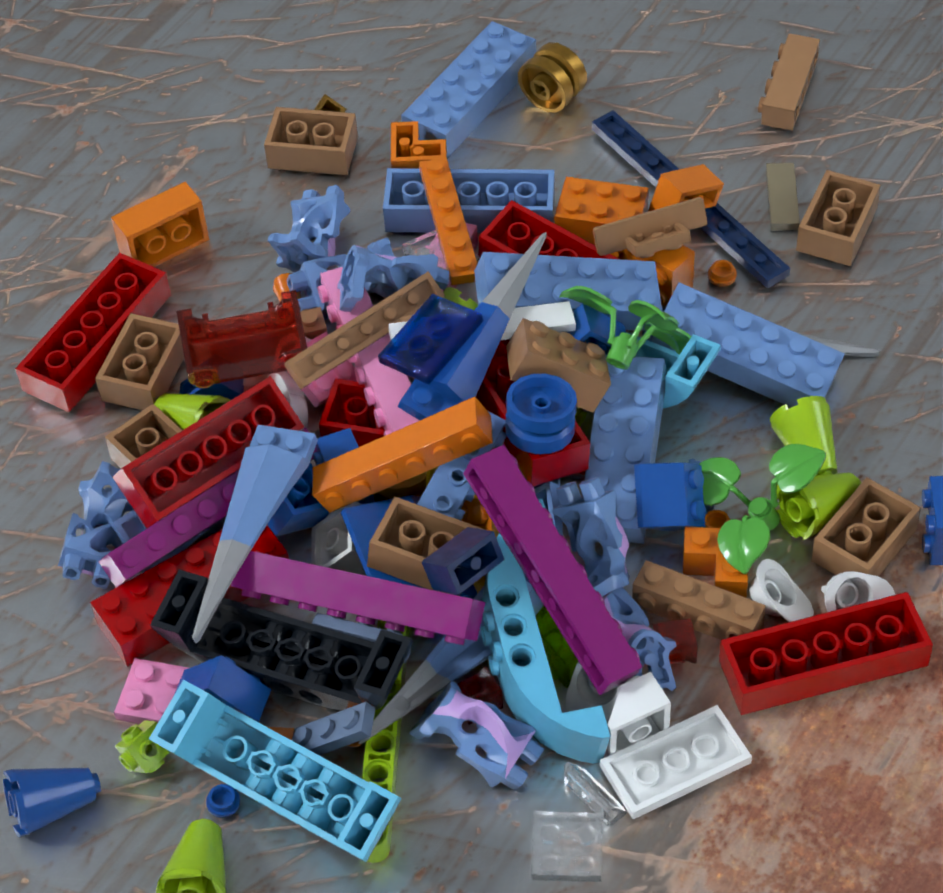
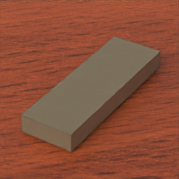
M766 163L771 231L798 230L800 220L794 163Z

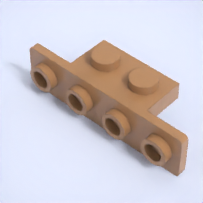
M701 197L593 228L597 254L604 256L627 249L636 258H648L657 251L664 249L675 250L682 247V244L691 242L689 230L707 225L704 200Z

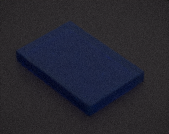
M432 293L378 355L379 362L430 384L484 321L482 314Z

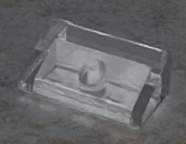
M570 762L564 765V783L607 826L611 827L626 815L627 810L586 769Z

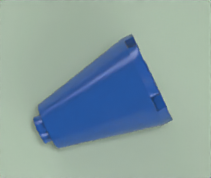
M89 768L10 769L3 772L7 778L3 779V788L9 816L17 817L19 823L12 825L17 837L27 836L96 800V793L101 792L99 777L97 773H91Z

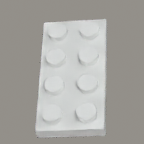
M716 705L600 759V768L631 818L635 819L751 764L752 756L719 706Z

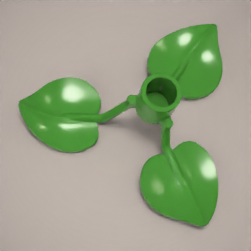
M584 286L571 287L561 292L559 298L572 299L602 313L611 315L610 336L607 341L611 348L606 361L619 369H629L638 350L651 335L671 346L679 355L691 338L687 332L678 328L679 322L673 316L641 300L632 301L628 307L631 313L641 317L633 334L621 332L619 336L615 337L617 309L611 306L612 301L609 298ZM644 326L646 333L638 341L637 337Z
M790 444L779 449L773 455L769 464V470L775 476L771 480V500L758 497L750 501L738 488L733 486L740 479L741 471L730 459L716 457L699 463L704 476L703 500L705 505L713 506L722 503L731 491L748 507L749 516L744 515L742 521L737 519L727 521L718 533V547L723 557L733 568L743 574H747L752 564L767 548L770 541V531L776 528L780 522V515L775 509L779 505L777 501V485L787 494L795 493L805 488L823 466L826 458V453L823 450L802 444Z

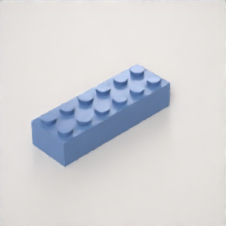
M492 21L401 115L402 122L418 121L420 140L446 139L448 159L518 84V72L521 66L536 53V39Z
M387 168L383 202L385 232L434 233L435 225L419 169ZM450 169L465 223L477 225V233H482L511 200L554 223V170Z
M482 253L474 270L478 305L524 254ZM538 255L515 308L570 301L572 311H574L582 303L564 297L559 298V296L566 289L574 286H584L601 293L612 301L611 306L617 309L616 320L623 323L626 330H635L641 317L629 311L628 307L632 301H645L662 311L655 261Z
M680 282L664 310L665 313L673 316L679 322L678 328L687 332L691 337L694 334L721 345V350L707 371L782 404H787L789 407L798 405L797 399L803 397L822 396L826 398L845 354ZM653 336V343L674 350L671 346Z
M635 357L628 370L616 368L607 362L611 385L595 409L590 439L589 468L585 472L584 481L599 477L605 492L615 490V516L622 525L628 542L644 544L646 529L638 528L634 465L651 464L656 461L667 370L665 359Z

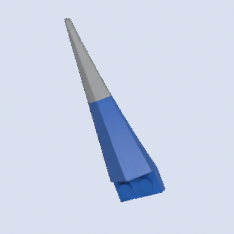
M546 232L541 234L416 375V378L400 400L398 408L416 419L422 420L472 397H476L545 241Z

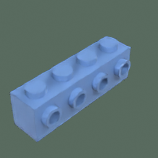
M489 412L492 421L493 443L438 466L417 505L461 521L465 514V511L461 509L466 500L472 502L475 496V492L463 473L471 459L503 445L507 437L506 433L503 432L505 420Z

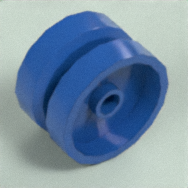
M530 374L519 378L511 384L506 398L505 428L506 436L514 446L522 451L533 454H550L562 450L571 442L575 434L577 398L576 392L570 383L550 374Z

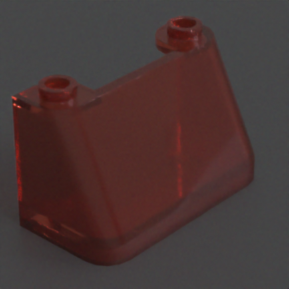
M296 290L281 292L282 299L279 304L274 306L273 302H268L267 311L209 321L208 313L202 314V319L193 316L191 308L176 311L190 384L196 385L198 388H207L216 383L288 371L284 366L285 362L307 349Z

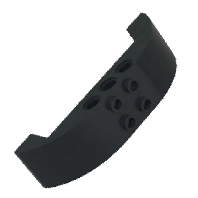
M180 569L150 624L152 629L163 638L202 663L220 655L228 657L248 674L257 676L261 683L269 687L271 691L341 711L363 702H368L375 707V710L380 709L385 704L413 643L410 637L381 629L374 643L227 598L222 599L200 641L195 643L192 636L208 578Z

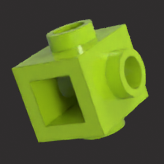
M144 720L139 725L135 724L122 733V740L115 745V748L121 754L118 757L119 761L128 771L145 774L153 773L164 764L163 758L170 751L149 740L158 724L156 721Z

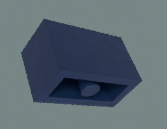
M467 527L424 559L422 565L433 590L459 595L505 559L494 531Z

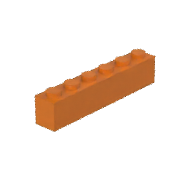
M472 397L313 467L312 495L331 513L492 444L491 415L476 397Z

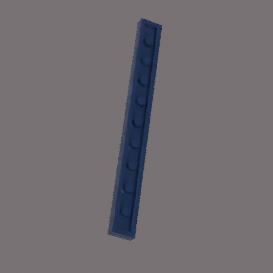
M614 110L592 121V130L653 186L657 187L661 173L679 170L676 165ZM717 203L715 207L705 209L707 225L700 228L767 289L790 276V267Z

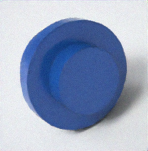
M217 785L210 790L206 798L207 809L215 817H229L239 809V793L229 785Z

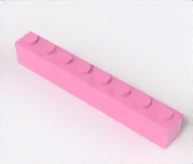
M343 267L320 273L321 286L317 287L321 302H327L328 304L326 308L330 322H336L337 324L336 330L373 307L364 287L363 298L355 304L351 312L340 310V289H337ZM385 335L348 359L350 364L355 363L356 365L354 370L357 381L366 387L364 388L367 403L369 406L374 405V416L378 427H384V436L420 421L398 408L400 400L411 383L397 354L393 353L388 335Z

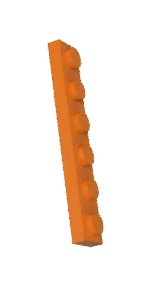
M447 158L419 161L420 175L446 268L449 270L451 286L475 282L474 270L477 266V261Z

